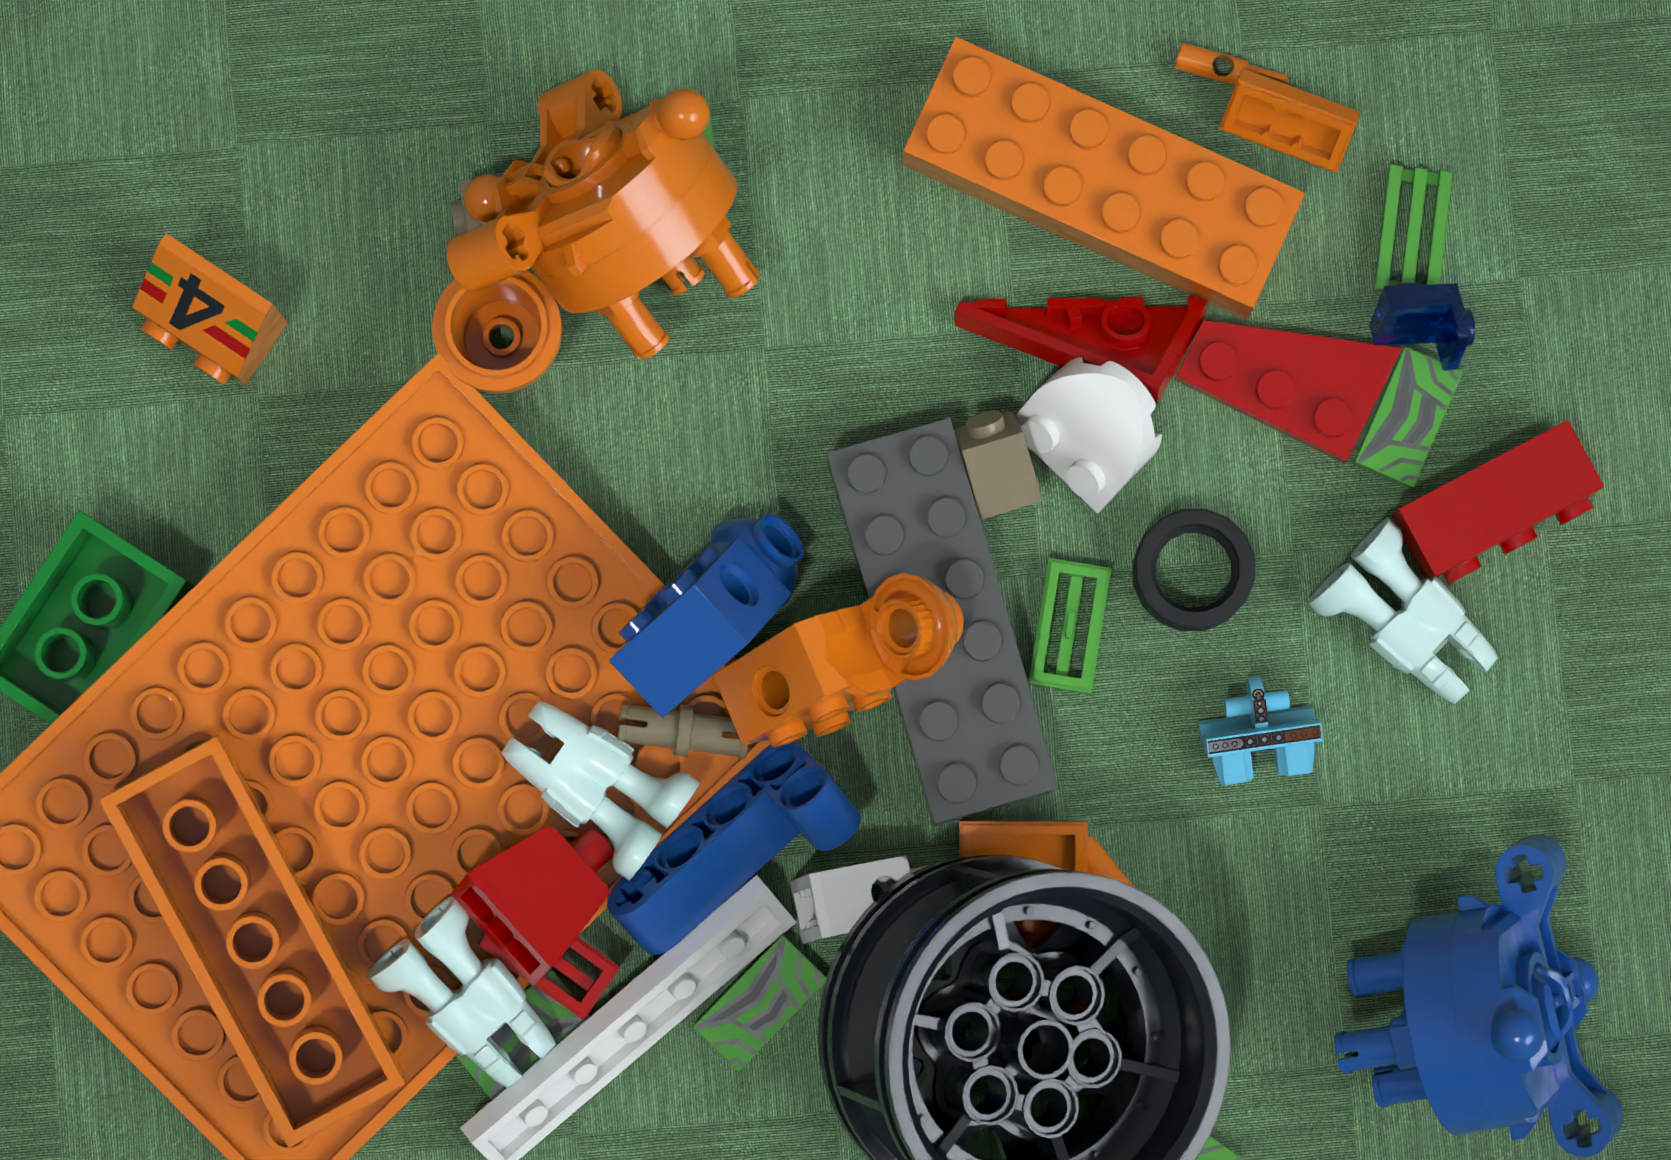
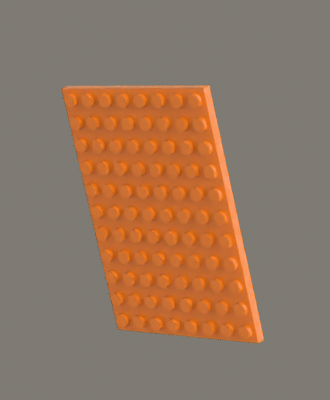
M440 352L0 773V930L228 1160H349L458 1054L447 1047V1044L425 1024L430 1009L424 1003L403 991L383 992L376 989L367 978V974L386 951L401 940L408 939L420 951L436 976L450 990L459 989L462 983L438 958L429 953L415 938L414 934L421 921L438 904L451 896L450 893L470 871L546 826L555 828L569 844L586 829H593L607 840L614 855L615 849L610 839L593 821L589 819L585 825L580 824L578 827L572 825L553 808L548 806L541 797L542 792L511 766L501 752L512 736L525 746L536 749L548 763H551L565 743L557 737L553 739L546 734L541 725L527 716L539 700L556 706L590 727L595 725L606 729L615 737H617V729L620 724L645 728L644 723L619 720L622 702L651 706L609 662V659L626 642L618 632L665 585L474 387L462 382L447 369L446 366L450 362ZM733 656L727 663H725V664H724L720 669H718L715 673H717L718 671L722 670L723 668H725V667L728 666L729 664L733 663V662L736 661L737 659ZM713 675L672 709L678 711L680 704L693 706V713L730 717ZM722 733L724 738L740 739L738 735ZM218 734L222 737L406 1076V1085L290 1148L286 1145L99 802V799ZM769 740L748 744L745 759H740L737 756L688 750L687 756L673 754V748L626 743L634 749L632 752L634 758L630 764L639 770L660 778H668L675 773L685 772L700 782L690 800L667 829L649 816L639 804L614 786L606 789V797L632 816L646 822L662 833L660 840L654 847L655 849L771 744ZM613 858L596 872L608 886L610 892L619 880L623 878V876L615 871L612 862ZM608 897L580 934L607 908ZM469 916L465 934L471 949L480 961L496 959V957L478 945V942L485 933ZM504 964L524 989L529 984V981Z

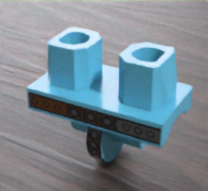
M1259 675L1246 677V696L1224 699L1226 717L1198 721L1200 741L1208 758L1211 757L1221 785L1245 783L1254 779L1251 751L1274 748L1275 766L1279 775L1294 776L1311 773L1314 762V742L1323 741L1321 722L1315 719L1312 706L1290 708L1287 690L1264 693L1262 680Z

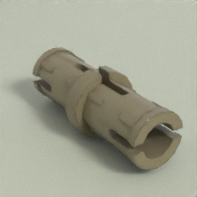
M628 702L621 703L619 720L644 723L645 728L620 724L617 729L618 740L625 743L673 748V754L687 756L688 750L737 756L740 759H745L748 745L742 746L740 739L722 737V733L738 735L731 717L693 713V706L680 704L678 711L671 710L662 718L652 707L633 705Z

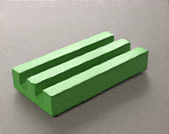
M1390 164L1387 170L1373 292L1432 300L1438 298L1453 172L1440 171L1439 173L1428 172V169H1403V166ZM1401 183L1411 184L1412 190L1401 281L1389 280L1400 187ZM1426 187H1434L1436 190L1424 284L1415 283L1425 191Z
M1048 558L1028 678L1029 685L1091 695L1112 568ZM1059 573L1071 575L1056 670L1055 674L1044 673L1043 670ZM1085 577L1096 579L1081 675L1080 678L1068 677Z

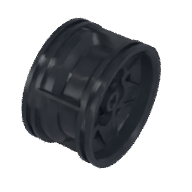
M974 854L943 860L917 870L880 895L850 929L835 956L823 990L818 1023L820 1066L829 1099L843 1128L854 1144L869 1160H1195L1208 1140L1218 1118L1226 1092L1230 1068V1029L1223 992L1206 953L1195 936L1177 916L1148 894L1126 883L1100 875L1062 869L1037 860L1005 854ZM1048 920L1055 924L1037 942L1028 947L1014 921ZM945 962V976H943L942 978H933ZM1010 962L1014 971V979L1009 989L999 995L996 989L997 973L1002 966ZM1107 974L1112 981L1118 999L1121 1025L1098 1015L1104 1003L1105 992L1103 982ZM1070 976L1074 986L1073 995L1066 1005L1060 1007L1056 998L1057 988L1061 981ZM967 1012L971 1020V1029L968 1036L962 1042L955 1044L952 1037V1027L955 1020L961 1014ZM1087 1039L1091 1047L1090 1057L1082 1068L1076 1069L1073 1062L1074 1052L1077 1046ZM913 1057L920 1059L924 1064V1069L917 1080L914 1072ZM985 1076L988 1082L987 1095L980 1104L972 1106L969 1097L970 1089L978 1078ZM1045 1089L1048 1094L1046 1110L1041 1116L1033 1119L1030 1109L1032 1099L1037 1092ZM1105 1094L1092 1115L1079 1129L1071 1134V1127L1076 1122L1079 1112L1076 1095ZM989 1126L1002 1159L974 1156L959 1146Z

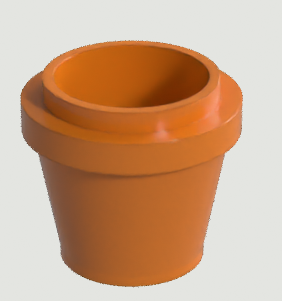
M525 271L482 290L472 292L464 289L454 279L443 291L437 302L433 315L432 334L437 353L440 352L450 362L446 367L455 377L478 391L494 394L509 393L531 385L550 368L560 348L562 320L556 300L538 277L529 271ZM500 327L509 328L514 333L512 344L505 349H497L490 343L491 334Z

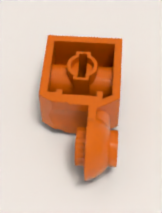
M900 573L888 577L876 589L874 596L862 604L816 615L794 623L718 671L713 677L742 746L769 740L772 748H777L804 737L808 734L807 730L813 729L816 737L838 731L852 722L848 713L855 709L857 712H864L893 698L890 689L906 679L917 681L933 676L949 660L955 644L960 640L963 632L964 618L955 598L944 592L929 579L913 574Z

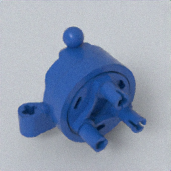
M1529 835L1517 841L1499 857L1495 867V877L1501 905H1489L1474 894L1461 895L1457 897L1458 911L1414 919L1408 928L1401 951L1353 958L1347 961V979L1353 995H1356V998L1400 990L1404 991V1010L1399 1017L1391 1019L1390 1025L1352 1032H1337L1334 1039L1336 1054L1347 1052L1344 1054L1345 1058L1337 1060L1343 1074L1374 1068L1372 1088L1379 1107L1385 1108L1389 1105L1428 1099L1442 1126L1453 1135L1509 1127L1512 1140L1525 1139L1541 1118L1544 1108H1548L1553 1134L1557 1143L1567 1153L1576 1157H1590L1600 1153L1620 1131L1624 1121L1621 1103L1582 1062L1575 1029L1588 1012L1587 1004L1597 993L1598 975L1593 966L1585 960L1572 958L1561 949L1556 948L1550 914L1566 871V856L1562 847L1554 839L1545 835ZM1527 858L1530 865L1540 864L1543 873L1535 879L1532 872H1522L1519 863ZM1583 1110L1587 1111L1588 1119L1597 1117L1600 1126L1594 1133L1590 1132L1589 1123L1580 1125L1576 1118Z

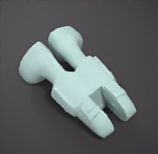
M1386 518L1360 542L1353 551L1351 558L1366 572L1384 582L1402 600L1400 609L1395 611L1350 563H1346L1335 570L1316 589L1307 604L1318 615L1323 617L1345 612L1366 622L1374 629L1371 633L1369 645L1390 662L1392 667L1405 674L1411 673L1440 697L1456 704L1469 692V689L1456 676L1455 672L1439 660L1435 654L1449 641L1464 658L1468 659L1485 673L1496 662L1498 655L1487 639L1465 616L1466 611L1458 598L1437 577H1426L1422 580L1417 577L1407 564L1402 553L1403 533L1401 528L1390 518Z
M539 700L527 716L541 725L546 734L553 739L557 737L565 743L552 762L548 763L536 749L525 746L511 736L501 752L511 766L542 792L541 797L548 806L553 808L572 825L578 827L580 824L585 825L589 819L593 821L608 836L614 846L615 851L612 862L615 871L630 880L652 852L662 833L646 822L632 816L606 797V789L614 786L639 804L649 816L667 829L690 800L700 782L685 772L675 773L668 778H660L639 770L630 764L634 758L632 756L634 749L631 746L618 740L608 730L595 725L590 727L556 706Z
M450 896L438 904L421 921L414 935L429 953L438 958L462 983L459 989L450 990L436 976L420 951L408 939L401 940L386 951L371 967L367 978L380 991H403L424 1003L430 1009L425 1024L447 1044V1047L462 1056H468L500 1085L509 1088L522 1078L523 1074L509 1058L508 1053L503 1048H500L491 1038L496 1031L507 1023L514 1030L520 1041L527 1045L541 1059L556 1043L548 1028L525 1000L526 994L520 982L513 977L498 958L483 961L477 958L465 934L469 915L457 900Z

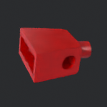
M546 826L474 868L463 878L450 895L453 899L457 900L472 920L529 983L534 986L559 961L610 895L608 886L596 872L613 858V851L607 840L593 829H586L569 844L555 828Z

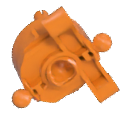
M599 69L590 70L544 91L539 96L537 107L540 119V147L530 163L517 159L513 160L501 177L492 174L479 175L467 184L463 204L468 215L483 224L453 237L447 247L449 269L455 280L464 289L471 292L479 291L525 272L531 267L564 310L571 313L596 311L598 315L605 316L630 348L636 359L641 358L642 360L658 353L668 343L670 338L640 299L639 294L642 289L662 278L671 294L680 295L686 292L687 287L683 283L685 280L679 271L685 275L692 286H695L705 275L704 268L697 263L694 257H700L723 287L728 298H735L749 291L758 281L756 278L761 275L758 267L753 265L728 231L731 223L725 215L735 199L738 184L733 173L703 134V131L708 126L710 108L706 99L692 89H674L663 99H652L647 108L620 119L622 99L619 90L610 76Z

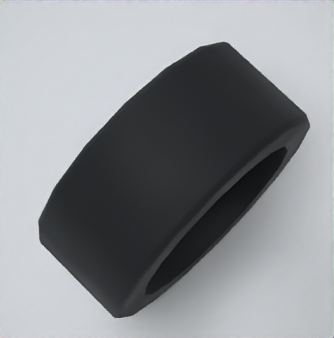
M1181 509L1160 518L1142 537L1132 561L1133 586L1142 607L1159 623L1178 631H1206L1227 622L1247 601L1255 581V555L1246 534L1228 517L1208 509ZM1185 533H1201L1215 539L1225 549L1231 563V579L1226 591L1216 602L1204 607H1184L1174 603L1162 592L1156 578V562L1161 549L1171 539Z

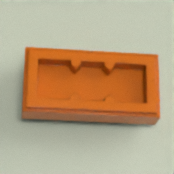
M1242 68L1219 130L1337 173L1361 112Z

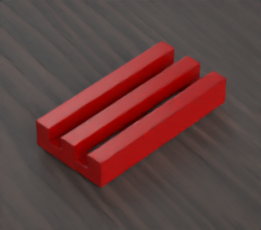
M484 934L478 945L525 978L491 939ZM577 936L570 947L602 970L597 979H592L563 957L553 967L587 991L581 1001L574 998L545 976L534 986L584 1020L621 967Z

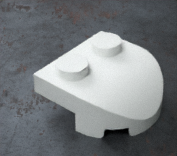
M1082 357L1070 360L1046 381L1015 415L1023 430L1027 447L1041 458L1097 514L1112 501L1131 478L1155 455L1162 440V434L1154 432L1150 416L1156 406L1153 397L1136 376L1113 361H1107L1103 365L1097 366L1083 363Z

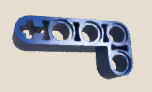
M794 741L777 748H772L770 745L649 854L630 880L624 877L619 880L608 896L607 908L645 952L650 955L664 953L681 942L799 833L815 848L821 851L832 850L847 842L857 831L861 821V813L826 769L797 742Z

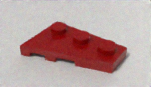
M1203 320L1174 380L1339 462L1345 463L1402 348Z

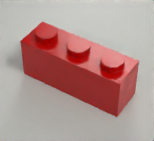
M1566 420L1395 511L1391 517L1395 524L1401 528L1403 539L1424 578H1434L1443 574L1448 585L1482 568L1477 556L1499 545L1503 554L1507 555L1537 539L1538 535L1533 526L1555 515L1561 526L1592 510L1594 506L1589 497L1603 489L1604 485L1570 422Z

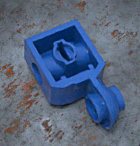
M766 514L760 519L737 517L714 526L710 536L711 545L688 565L672 584L669 582L641 608L642 610L618 632L626 642L609 659V662L662 718L742 650L777 610L789 602L797 582V562L802 559L804 549L798 534L780 517L772 514Z

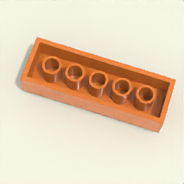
M955 37L903 150L902 165L1187 294L1207 299L1208 303L1247 320L1255 307L1305 196V193L958 37Z
M220 734L99 799L100 804L288 1148L406 1085V1076Z

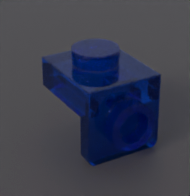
M1404 283L1397 286H1384L1369 324L1374 345L1435 343L1444 371L1458 369L1466 347H1470L1473 344L1475 337L1474 316L1470 309L1464 308L1457 283L1429 285Z

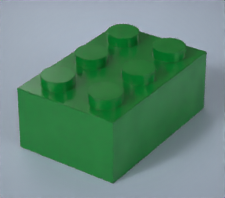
M79 510L0 627V692L51 725L196 585L93 517Z

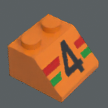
M167 233L157 246L132 305V308L141 317L146 319L140 328L141 331L171 351L179 341L198 354L193 365L222 385H225L231 376L246 386L288 325V322L274 304Z

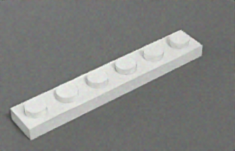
M756 875L741 889L732 894L727 901L712 912L681 942L664 953L591 1017L583 1021L578 1028L542 1059L535 1062L523 1074L522 1078L509 1088H506L491 1102L487 1103L476 1115L460 1127L461 1130L488 1160H519L791 928L796 921Z

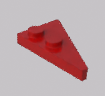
M1199 296L1187 297L1186 306L1144 307V297H1123L1117 301H1105L1100 298H1047L1046 308H1006V299H980L971 303L960 301L955 310V326L1060 367H1063L1067 362L1077 357H1082L1083 363L1101 366L1107 361H1113L1136 376L1149 391L1155 403H1158L1206 316L1208 300Z

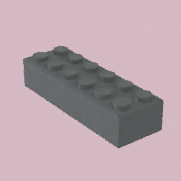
M951 418L828 452V469L866 599L868 600L873 597L876 589L888 577L900 573H908L929 579L944 592L954 597L961 608L964 618L963 632L960 640L955 644L949 660L933 676L917 681L906 679L892 688L932 826H939L1057 791L1059 786Z

